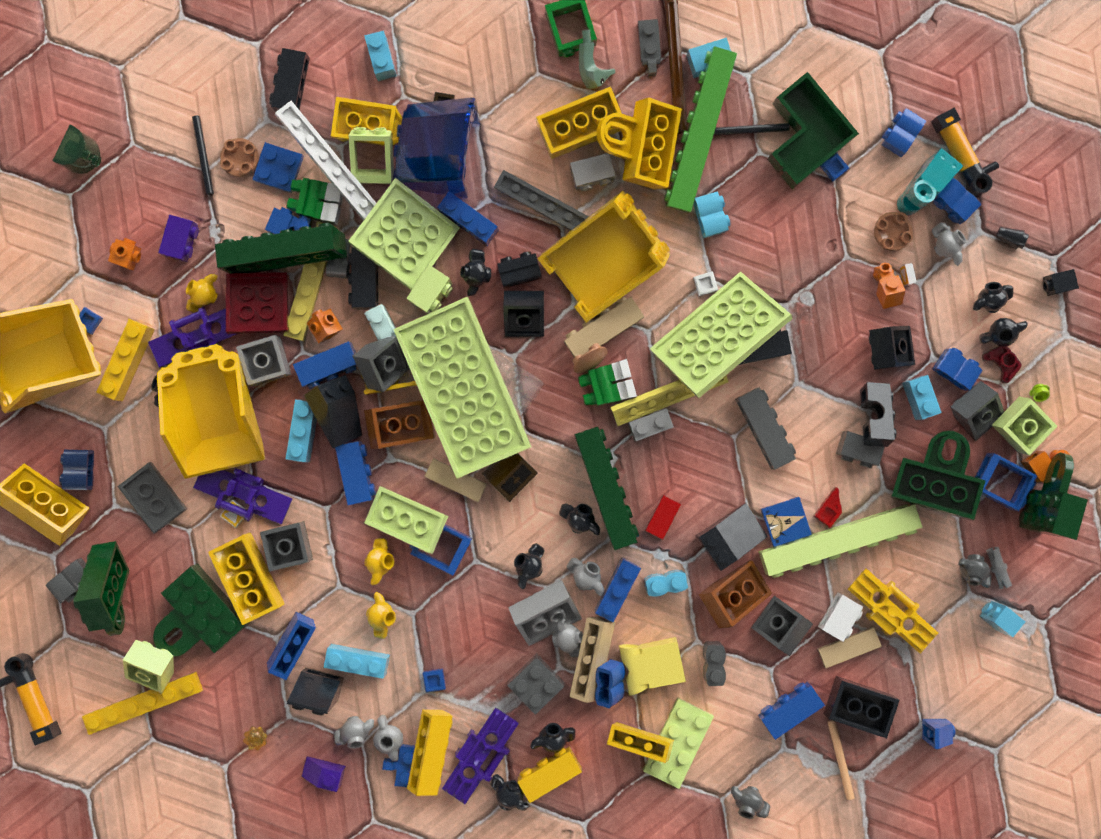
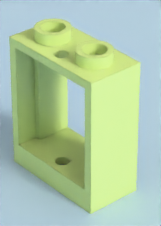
M356 127L354 130H351L349 134L351 173L359 183L391 184L394 179L392 131L382 127L375 128L374 130ZM356 141H384L386 169H358Z

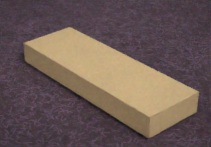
M434 458L425 474V477L476 502H479L487 486L486 483L469 475L456 478L451 466Z
M871 627L850 635L848 639L845 638L844 642L838 640L817 648L824 667L828 668L882 646L875 628Z

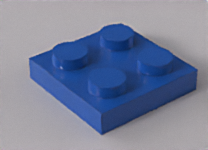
M265 142L252 180L292 193L291 183L292 180L297 179L304 156L303 154Z

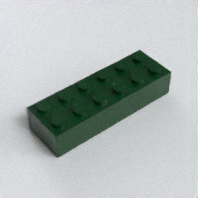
M330 223L319 224V227L314 228L303 226L296 231L281 230L278 234L262 233L260 237L244 236L241 237V240L236 241L225 239L222 240V243L215 244L217 268L229 274L256 273L347 258L345 234Z
M597 426L574 434L613 549L617 550L638 543L636 538L640 536L635 524H631L630 518L633 517L631 509L623 501L626 498L623 486H618L617 480L620 477L617 468H612L610 462L613 460L610 448H605L603 442L607 440L604 430H599Z

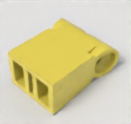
M676 637L640 645H619L621 660L628 669L626 684L629 696L638 694L647 688L686 682Z

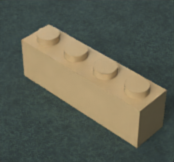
M626 297L621 298L615 303L616 307L611 310L609 307L599 313L600 317L595 321L591 319L587 323L582 324L584 328L580 331L573 330L566 335L567 339L564 340V343L574 358L577 355H583L588 352L590 346L595 343H599L600 346L604 345L645 317L632 297L628 299Z
M589 617L586 619L570 697L586 703L596 701L595 691L598 687L596 683V670L607 662L615 622L600 617Z

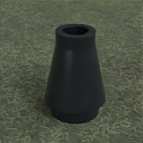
M1001 226L996 234V238L1015 249H1023L1029 234L1025 233V230Z

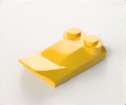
M336 97L331 138L342 142L349 141V134L356 127H364L366 130L382 127L392 131V144L394 145L403 142L406 119L402 117L396 106ZM356 141L385 146L384 141Z

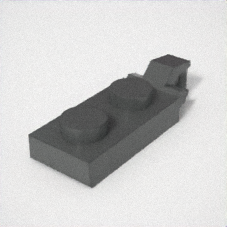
M658 19L638 21L641 62L643 66L647 65L648 76H656V65L661 64Z

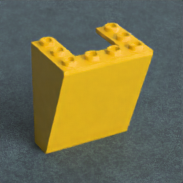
M624 191L617 194L537 258L549 275L555 271L578 301L574 307L586 323L664 268L670 256L668 245L664 241H660L657 237V230L654 226L648 225L641 209L637 210L633 204L632 196L629 193L625 194Z

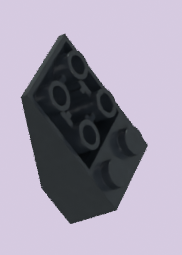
M305 668L301 671L287 700V704L292 705V708L296 710H304V708L312 710V713L316 715L328 714L339 699L344 677Z

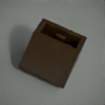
M516 453L490 464L482 474L510 502L538 472L519 453Z

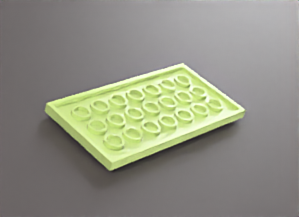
M468 297L393 329L456 478H460L532 447Z

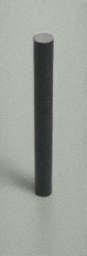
M196 115L192 116L205 192L206 195H213L214 191L200 116Z
M790 124L716 127L713 136L783 132L790 130Z

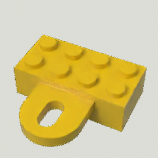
M648 97L636 101L633 117L622 113H612L601 119L597 127L598 143L606 153L626 159L622 180L654 190L668 188L681 108ZM609 127L622 132L623 138L621 141L608 135Z

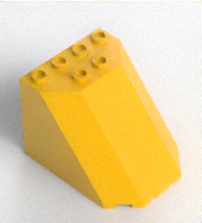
M73 299L0 313V405L4 413L15 411L83 385L101 375L100 364L94 357L93 345L88 341L86 327L80 320V311L78 306L74 304Z
M217 344L205 348L201 347L189 350L188 352L176 353L171 358L172 362L166 368L162 367L157 372L160 435L185 479L265 460L261 434L237 353L233 351L228 352Z

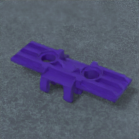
M201 307L199 311L176 321H169L172 332L153 339L148 343L160 368L172 362L171 358L176 353L188 352L189 350L201 347L205 348L214 344L218 345L221 341L237 334L226 333V308L208 316L204 307ZM201 318L203 320V324L199 326L200 328L192 332L183 333L179 329ZM218 322L221 325V331L214 334L211 326ZM180 338L184 347L178 350L175 347V341Z
M235 468L234 473L220 470L197 477L193 487L218 498L215 508H222L244 517L245 521L248 522L251 520L253 513L282 524L293 499L263 486L264 480L262 478L248 474L238 468ZM222 480L229 482L225 491L220 488ZM259 495H263L267 499V503L263 507L259 506L256 502ZM228 496L244 500L245 503L249 504L248 510L226 502Z
M495 707L479 733L476 735L475 731L471 729L467 734L468 739L462 748H458L455 752L456 758L460 761L442 789L463 804H466L480 781L484 779L490 782L492 774L503 757L509 754L510 750L504 745L519 722ZM488 734H494L496 735L497 740L491 742L486 738V736ZM491 750H496L497 753L485 771L482 770L480 767ZM472 768L475 771V775L472 778L465 777L464 769Z

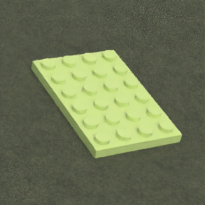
M740 272L653 345L650 350L680 381L700 398L793 318L787 310Z

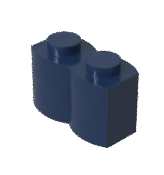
M64 449L60 457L63 473L60 475L59 482L62 485V489L92 490L94 481V450Z

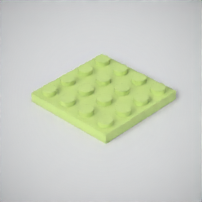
M395 178L347 243L412 291L429 265L433 266L460 227Z

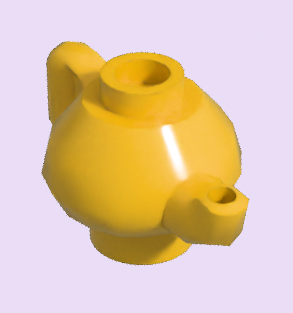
M209 274L204 279H199L198 281L192 279L188 283L185 291L190 296L186 305L188 311L195 313L204 305L213 304L216 301L218 293L213 283L217 280L218 275Z
M385 538L375 539L373 550L365 558V566L372 574L370 582L372 586L378 584L382 576L388 573L394 566V557L387 551L388 542Z
M376 592L374 594L375 604L367 609L366 617L369 625L373 628L374 636L385 639L388 632L387 627L394 624L396 614L389 603L385 602L383 595Z

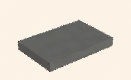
M152 462L147 463L117 486L153 534L160 531L187 510L186 506Z

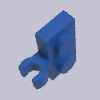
M402 744L397 761L384 758L383 770H397L395 786L407 787L415 745Z

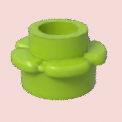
M1036 384L1029 394L1033 396L1034 401L1042 402L1050 397V387L1048 385Z

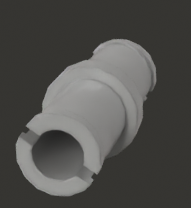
M993 547L987 549L986 552L992 565L991 571L995 573L999 588L1004 589V585L1005 588L1012 586L1006 570L1008 566L1002 559L999 547H994L995 550H993Z

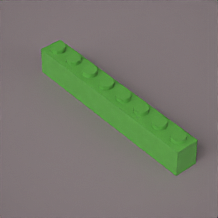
M715 46L706 52L704 58L706 68L705 71L700 73L698 83L701 85L699 91H695L692 100L695 106L693 111H690L686 121L689 123L688 130H684L681 142L684 143L682 151L678 150L675 159V162H678L677 168L672 170L670 182H672L671 189H667L664 201H667L666 207L687 213L692 210L737 56L735 52Z

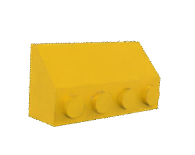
M25 463L0 483V506L59 546L75 532L90 509Z
M251 532L208 552L242 625L285 604Z

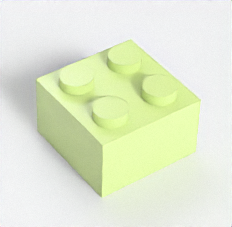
M429 265L406 299L429 314L441 308L442 304L440 302L444 296L446 298L453 290V287H451L453 283L450 278Z
M1020 396L992 424L1017 452L1030 455L1057 428V425L1031 398Z
M135 640L123 659L126 679L160 693L164 691L174 674L173 655L168 650L157 649L146 641L140 642Z

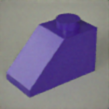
M307 756L302 777L318 788L337 792L341 786L346 766Z

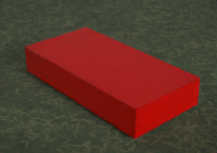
M663 495L645 531L664 539L681 504Z

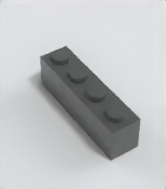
M759 387L736 398L735 400L770 468L776 470L795 460L794 454H796V450L791 443L788 444L785 438L787 433L782 425L779 426L776 420L778 416L774 408L769 407L767 403L769 398L766 392Z

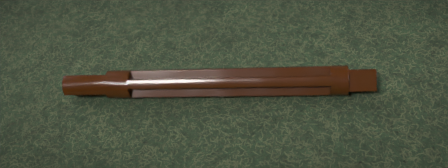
M664 0L672 105L682 109L678 134H682L684 130H688L686 122L687 113L678 0Z

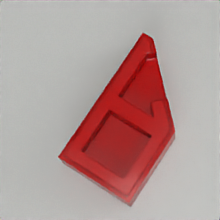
M834 487L813 515L828 528H831L842 514L839 489L837 487Z

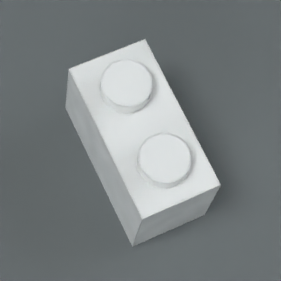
M837 593L818 627L844 642L845 638L848 639L850 637L855 621L857 622L861 618L863 606Z

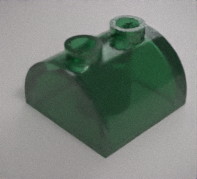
M69 125L52 161L73 173L84 174L98 167L102 158L96 141L76 127Z

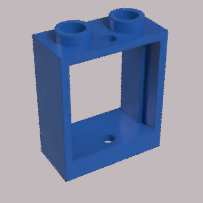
M995 453L986 454L975 475V478L986 480L982 492L983 496L1014 511H1019L1025 506L1026 496L1034 488L1037 477L1036 474ZM997 464L1022 476L1010 502L985 489Z
M445 524L444 531L462 539L450 565L410 545L409 548L412 549L411 555L454 575L472 537Z

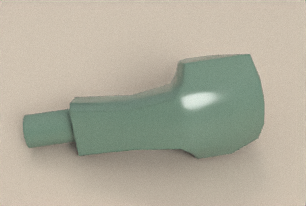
M582 30L583 43H579V72L586 88L595 89L602 86L607 78L615 74L616 71L614 68L599 69L596 67L593 58L594 42H591L590 30Z

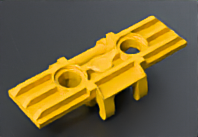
M865 568L848 587V590L872 611L871 613L868 612L865 617L870 621H875L883 628L881 631L887 636H891L896 632L918 653L921 654L939 633L917 614L916 610L920 605L909 599L895 586L893 581L885 585ZM876 592H879L880 598L878 601L874 602L873 595ZM891 594L908 608L905 612L888 599ZM906 619L913 621V627L910 630H905L903 627Z

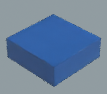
M838 153L821 166L832 182L849 169Z
M84 307L79 315L81 322L86 327L87 333L93 335L103 318L87 307Z
M443 668L423 672L426 693L446 689Z

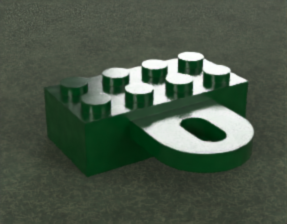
M943 431L931 439L924 463L907 458L902 459L892 498L974 521L986 480L964 475L970 457V445L967 439L960 433ZM948 440H953L957 445L954 458L949 461L942 458L944 444Z
M1062 452L1056 454L1048 467L1042 490L1032 489L1028 492L1024 510L1019 516L1020 528L1041 534L1077 540L1088 499L1067 493L1074 469V460L1071 455Z
M116 541L92 545L90 553L87 555L86 566L83 568L81 581L78 583L77 594L73 599L74 607L78 609L82 623L86 624L89 632L104 629L109 636L120 635L124 630L125 614L121 600L130 571Z
M199 564L190 566L161 592L162 596L174 609L157 624L153 639L157 649L168 650L173 657L186 653L201 639L215 654L248 626L250 622L242 625L231 600ZM174 628H180L183 633L182 637L173 645L167 644L166 636Z

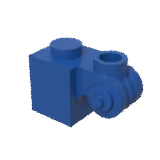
M274 207L265 230L272 234H278L281 230L294 229L296 231L300 227L310 226L311 219L303 215H299V218L292 215V211L281 207L280 210Z

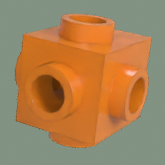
M124 238L123 241L116 239L110 246L108 262L134 271L136 263L141 259L142 248L135 246L136 242L127 238Z
M320 309L311 315L312 318L307 322L318 344L335 337L343 330L331 309L326 311Z

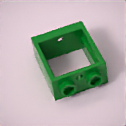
M560 0L545 5V15L559 57L574 55L575 52L579 51V43H583V38L562 44L554 20L555 17L581 10L587 30H590L591 42H594V46L597 44V37L585 0Z

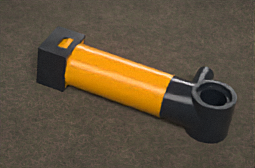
M954 107L934 118L931 124L936 133L941 134L952 157L963 165L960 172L966 182V190L973 196L978 197L991 189L993 182L988 173L998 169L999 164L994 161L982 168L959 124L961 118ZM976 181L982 184V189L976 186Z
M21 653L7 659L4 668L9 676L0 679V687L14 682L33 731L30 732V735L36 746L62 733L57 720L54 722L52 720L33 672V659L30 655ZM17 661L21 663V669L17 667Z

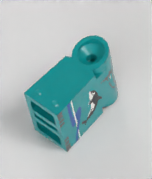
M940 148L925 161L903 194L899 196L897 200L898 210L906 215L918 212L935 199L963 165L944 149Z

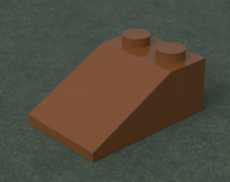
M423 400L364 410L370 449H380L434 439L431 417Z
M749 560L712 583L698 595L719 628H728L738 623L767 599L772 592L753 561Z

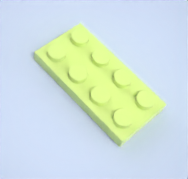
M380 486L364 523L433 554L448 516Z
M677 697L659 734L674 740L670 758L666 763L648 758L643 772L680 789L714 716Z

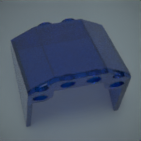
M470 97L408 104L403 112L402 123L397 127L399 142L394 147L396 169H394L393 180L395 178L411 190L444 195L450 191L457 197L468 198L469 194L464 181L471 123L480 125L476 99Z

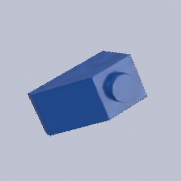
M922 719V739L934 749H941L953 744V737H955L953 723L947 719Z

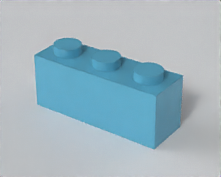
M295 399L286 453L287 460L310 462L317 419L307 401Z
M331 644L327 647L323 668L383 679L387 674L390 654Z

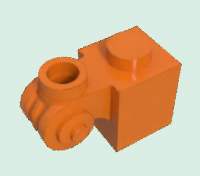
M887 262L874 267L873 278L879 281L876 295L882 308L887 309L902 305L906 290L899 275H894L892 266Z
M1053 450L1049 458L1045 451H1036L1020 462L1026 470L1037 475L1036 482L1044 483L1048 467L1054 456L1060 452L1069 453L1066 450Z

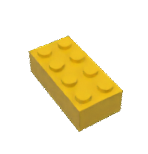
M610 86L537 116L536 124L550 158L554 159L598 141L597 127L601 119L612 113H621V110ZM608 128L609 136L620 132L618 129Z

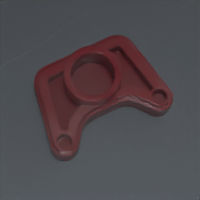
M997 346L982 355L984 361H993L1000 368V381L1002 383H1009L1022 366L1017 356L1008 346Z

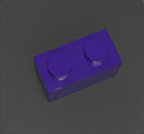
M169 214L158 253L166 257L188 262V259L193 254V241L199 233L198 224Z

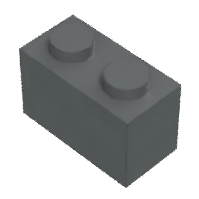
M843 431L836 454L841 455V459L844 461L853 462L854 459L860 461L861 466L872 469V465H880L885 447L864 445L862 435Z

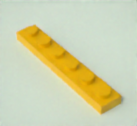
M197 672L168 682L162 693L150 689L82 716L88 735L197 694L203 691Z

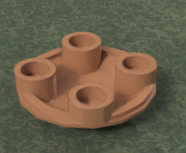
M244 138L226 140L220 154L221 168L234 177H244L251 174L259 161V153L256 146Z
M887 212L876 221L874 237L878 245L883 249L899 251L913 240L912 225L905 213Z
M595 343L590 346L588 352L583 355H577L572 360L574 372L577 374L585 373L597 367L608 353L607 348L601 347L599 343Z

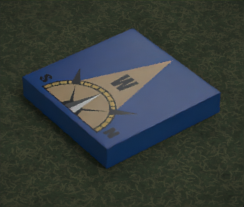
M800 497L761 508L773 547L812 535Z

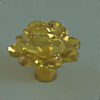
M252 726L249 731L244 733L246 738H244L243 742L248 745L249 750L255 748L258 751L267 744L265 739L268 735L263 732L262 727L256 729L255 726Z

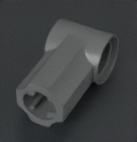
M346 239L347 258L328 261L326 267L327 276L348 278L350 244L347 242L349 239Z

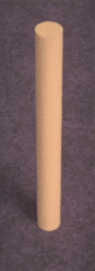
M828 720L847 800H852L855 797L836 721Z

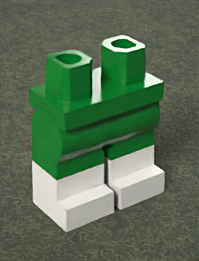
M304 177L303 180H292L291 191L300 194L298 200L288 199L286 206L288 210L296 212L298 216L303 215L313 220L338 225L343 196L332 183Z
M627 359L588 370L586 374L578 377L580 388L591 385L592 393L583 395L585 405L596 404V406L637 396L632 379L612 384V382L631 377Z

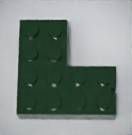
M808 72L777 96L772 103L796 134L771 153L767 160L778 173L780 171L783 172L781 177L791 189H794L859 134Z

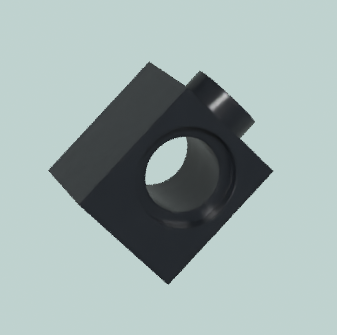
M1075 269L1043 277V289L1047 296L1079 289Z

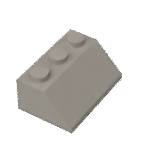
M562 580L508 607L515 626L529 646L552 635L554 631H558L559 620L565 619L566 623L573 624L582 619Z

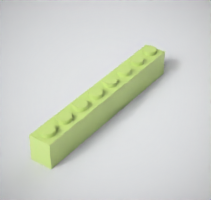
M909 503L758 552L765 574L776 578L784 575V571L791 570V572L803 569L802 566L809 563L810 566L822 563V559L828 557L829 560L839 558L841 553L847 551L848 554L858 552L860 547L866 545L868 548L879 545L878 541L885 539L886 541L898 539L897 535L915 534L917 533L916 529L922 528L916 505Z

